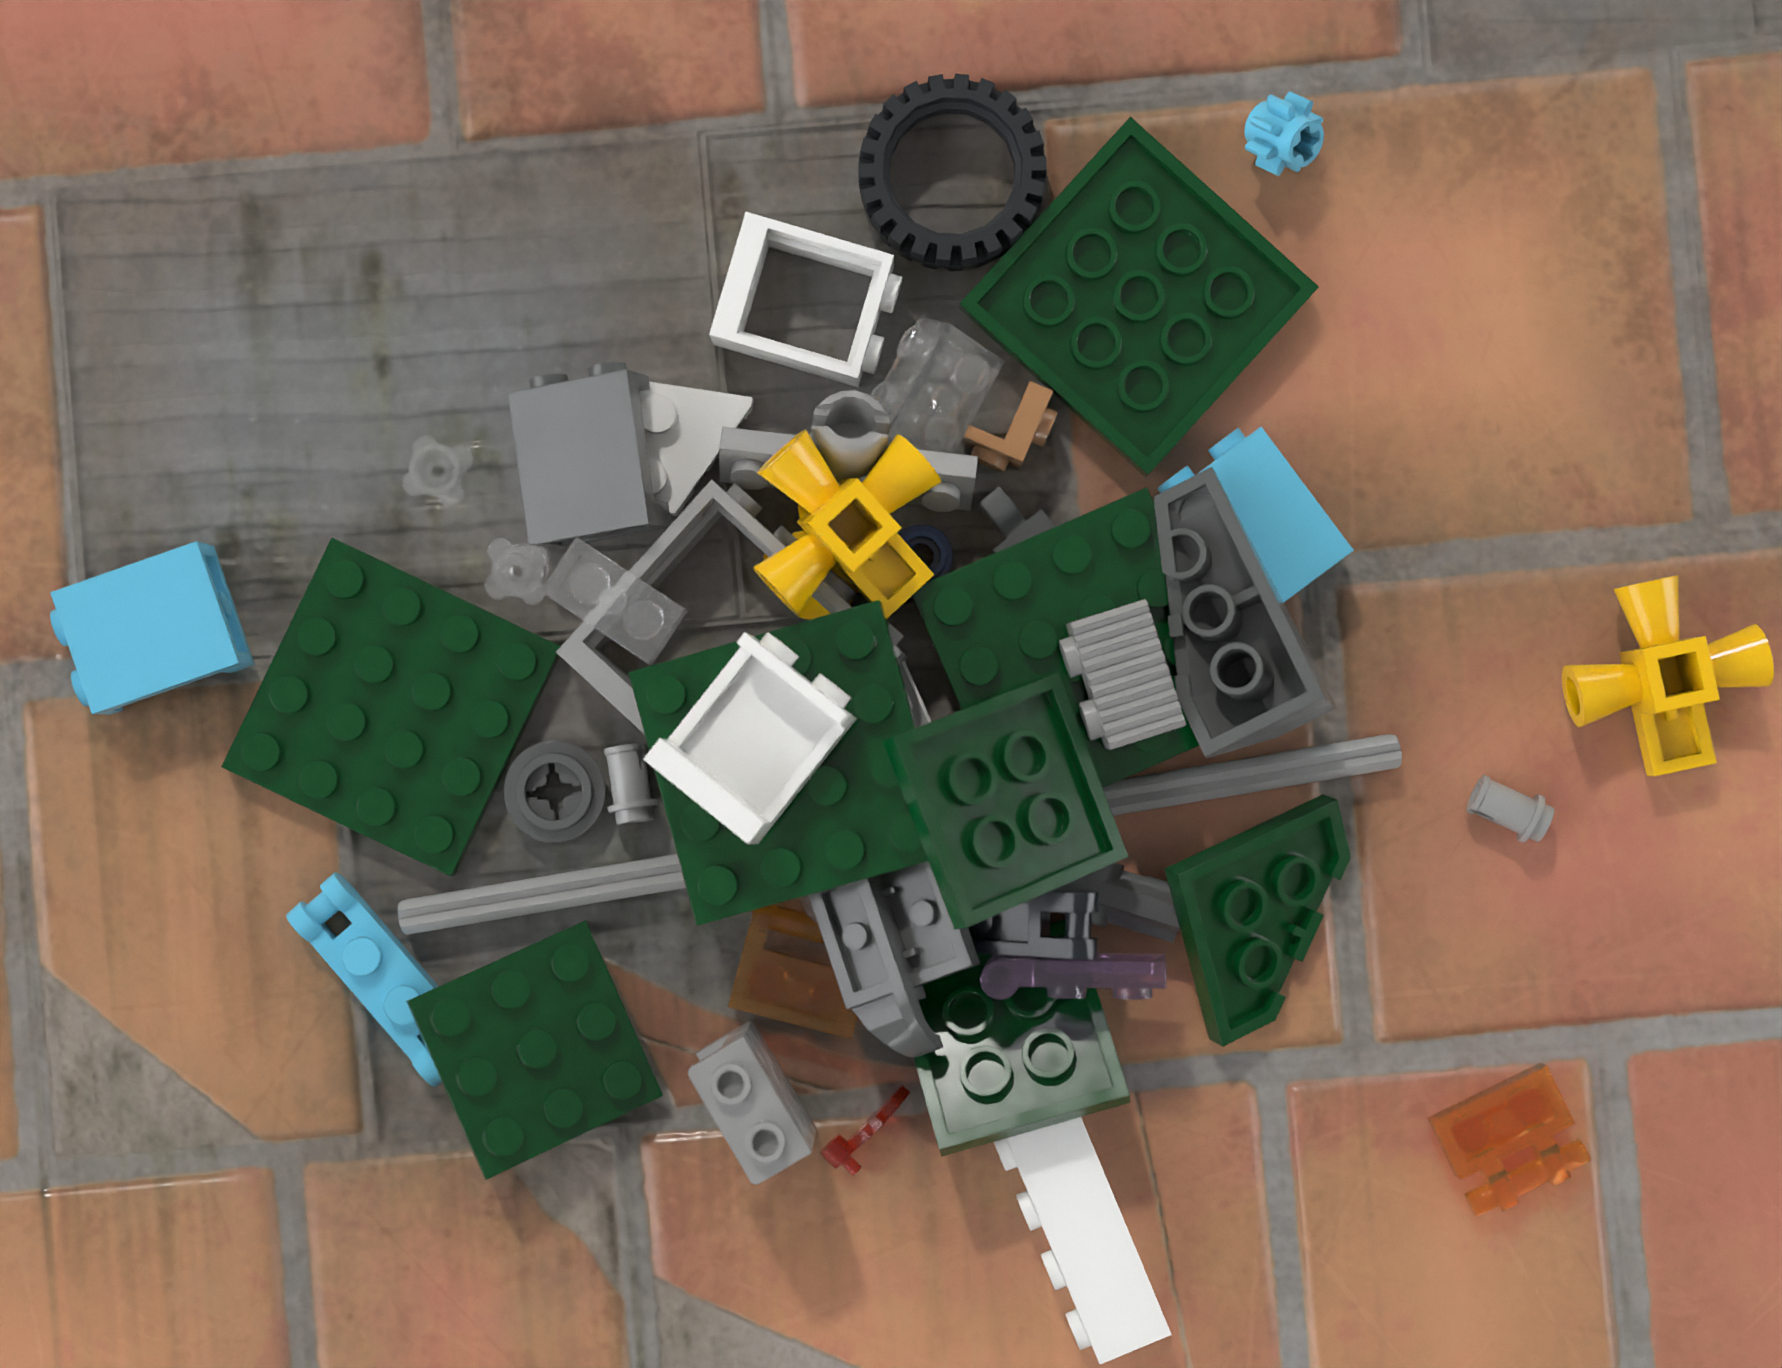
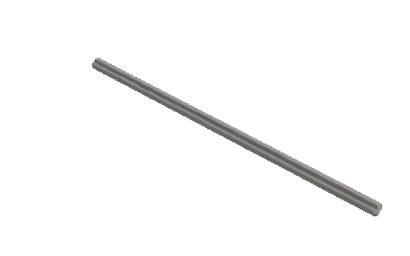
M1386 734L1124 778L1104 787L1103 791L1111 812L1115 816L1395 769L1402 765V752L1397 736ZM673 854L405 899L398 904V918L402 932L409 935L686 888L678 856Z

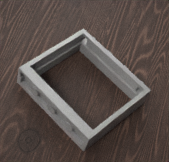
M711 479L556 651L559 656L644 735L630 678L601 651L602 648L722 516L726 517L768 557L798 540L782 525L774 534L762 525L755 516L763 508L736 483L726 492ZM830 570L812 597L832 614L853 608L849 602L857 593ZM887 621L900 665L906 660L907 656L896 645L904 636Z

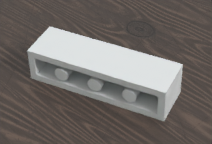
M1075 1118L995 1141L994 1144L1005 1171L1018 1167L1027 1190L1016 1194V1197L1030 1231L1043 1227L1052 1250L1042 1253L1041 1257L1056 1291L1067 1286L1076 1309L1065 1314L1079 1349L1083 1350L1092 1346L1101 1365L1172 1335L1082 1118Z

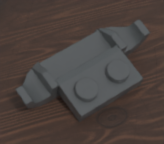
M929 862L810 894L809 898L846 1009H852L868 1031L881 1042L907 1057L916 1058L944 1048L940 1035L935 1034L930 1029L922 1013L919 1000L927 998L923 985L979 965L980 961L968 927L954 930Z

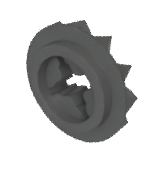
M545 741L527 748L513 761L504 782V801L511 819L524 833L540 841L564 842L584 834L596 822L603 812L607 784L597 760L584 749L569 742ZM551 763L555 764V773H559L561 783H572V786L581 785L582 791L573 792V796L563 798V809H560L561 819H557V810L553 809L551 800L540 799V796H529V791L539 790V787L549 784V774L552 773Z

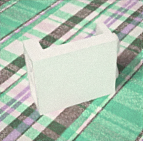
M744 632L737 641V644L740 645L739 650L668 740L659 738L643 760L747 844H759L857 718L844 709L851 697L820 673L811 682L795 670L792 665L799 656L780 640L767 632L762 640L759 641L754 636Z

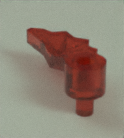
M901 1085L848 1140L838 1133L820 1151V1154L834 1169L842 1165L854 1176L861 1169V1166L851 1154L885 1124L908 1097L910 1092Z

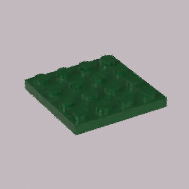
M1130 116L959 303V309L1039 382L1052 390L1053 394L1146 478L1319 286Z
M1147 487L929 581L912 595L961 710L1044 677L1059 673L1102 788L1200 746L1182 707L1181 710L1186 726L1111 750L1104 748L1101 738L1090 740L1079 709L1080 702L1089 700L1081 675L1070 678L1059 646V640L1069 637L1065 624L1146 599L1176 691L1175 676H1177L1173 639L1170 638L1168 616H1170L1166 578L1162 572L1155 506Z
M331 537L221 767L450 877L454 876L560 657L556 651L561 646Z
M880 600L769 632L799 656L792 667L805 678L813 682L820 673L849 695L851 699L844 709L857 719L759 844H747L654 769L696 926L928 862L883 744V740L916 728V723ZM766 633L754 637L761 641ZM737 641L628 672L649 751L659 738L668 740L739 650L740 645L737 644Z

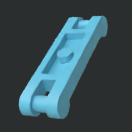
M334 872L320 884L322 892L308 904L303 901L298 903L286 914L287 920L302 938L310 942L410 1058L412 1065L420 1076L431 1086L437 1087L442 1082L406 1001L438 987V985L342 875ZM341 911L352 924L336 936L325 922L335 913Z

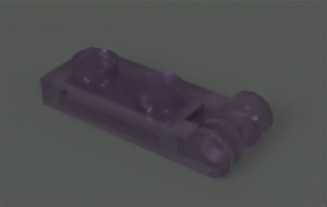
M1098 953L1097 959H1061L994 954L986 961L981 973L980 982L982 989L988 996L999 1000L1012 996L1018 987H1047V996L1059 999L1084 998L1087 996V988H1113L1114 998L1142 1000L1152 998V989H1166L1167 962L1165 954Z

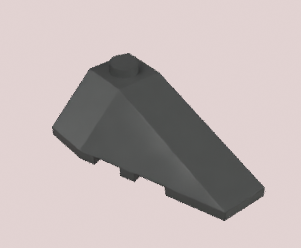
M1210 467L1154 496L1162 572L1166 578L1170 616H1168L1170 638L1173 639L1177 676H1175L1177 698L1204 756L1210 758L1280 737L1336 709L1337 707L1307 646L1215 470Z

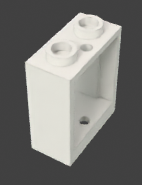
M745 212L709 335L716 346L859 387L863 371L874 374L885 339L884 337L874 335L881 311L893 313L903 277L892 274L894 269V255ZM769 247L872 277L847 362L744 332Z

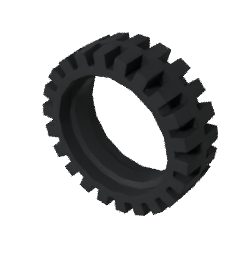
M955 73L954 79H943V74L929 76L926 83L919 85L915 81L905 86L903 93L896 97L893 94L883 104L882 111L878 115L875 114L871 120L867 134L863 138L858 164V183L862 203L872 227L876 228L880 238L889 247L893 246L898 250L900 256L910 262L914 259L921 262L923 267L934 270L937 267H946L948 271H962L964 267L972 265L974 268L988 264L989 260L995 257L1000 258L1034 221L1042 203L1047 174L1044 143L1040 131H1036L1033 125V118L1026 108L1021 109L1017 105V98L1007 90L1003 93L996 90L995 83L981 78L980 83L970 81L969 75ZM942 113L966 114L990 125L1006 143L1014 164L1013 190L1004 209L985 226L963 234L937 233L915 223L898 205L890 184V162L900 139L918 122Z

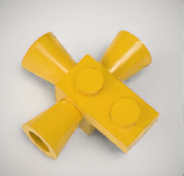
M807 429L801 431L788 441L758 470L757 474L808 511L797 521L807 534L753 567L770 590L797 616L834 565L839 568L869 603L877 600L882 602L886 619L934 576L933 572L897 533L901 527L890 515V513L941 483L938 473L928 460L903 436L899 434L895 436L862 483L858 478H846L838 483Z
M1679 575L1613 589L1640 648L1619 652L1622 664L1565 665L1563 667V693L1573 722L1577 727H1583L1631 706L1647 776L1655 777L1717 763L1704 703L1720 700L1718 688L1769 687L1772 684L1774 663L1770 645L1764 632L1758 625L1753 624L1709 644L1707 643L1706 636L1679 639Z

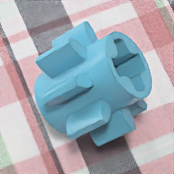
M1289 91L1284 100L1270 94L1266 101L1254 107L1247 118L1244 133L1248 142L1245 145V150L1257 155L1256 166L1279 176L1285 167L1299 172L1301 167L1307 166L1317 157L1323 145L1324 130L1321 125L1323 117L1311 112L1313 101Z

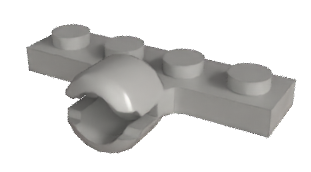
M855 390L840 391L830 395L815 407L811 433L809 435L838 483L846 478H858L861 483L890 444L888 441L889 415L883 406L870 395ZM722 427L719 445L720 482L736 483L740 488L748 490H759L765 487L776 488L757 474V472L781 447L796 435ZM917 449L938 473L941 483L907 504L923 505L937 512H949L955 509L971 511L978 456Z

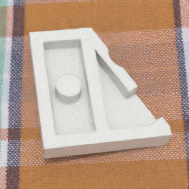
M649 382V390L639 392L654 500L668 502L670 515L678 516L695 492L694 488L703 475L712 468L719 458L722 427L737 428L742 420L748 417L753 409L754 400L752 397Z

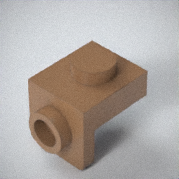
M1029 381L1005 439L968 425L962 444L972 448L970 455L978 456L977 462L988 468L1005 472L1009 464L1020 469L1031 442L1041 447L1044 446L1058 414L1057 411L1047 407L1053 391Z

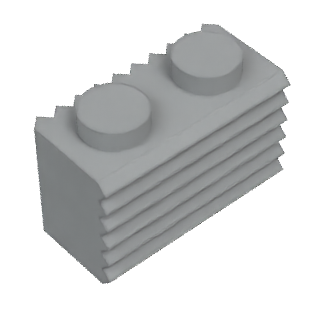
M1146 599L1065 624L1069 637L1059 640V646L1070 678L1081 675L1089 700L1080 702L1079 709L1090 740L1101 738L1104 748L1111 750L1186 726Z

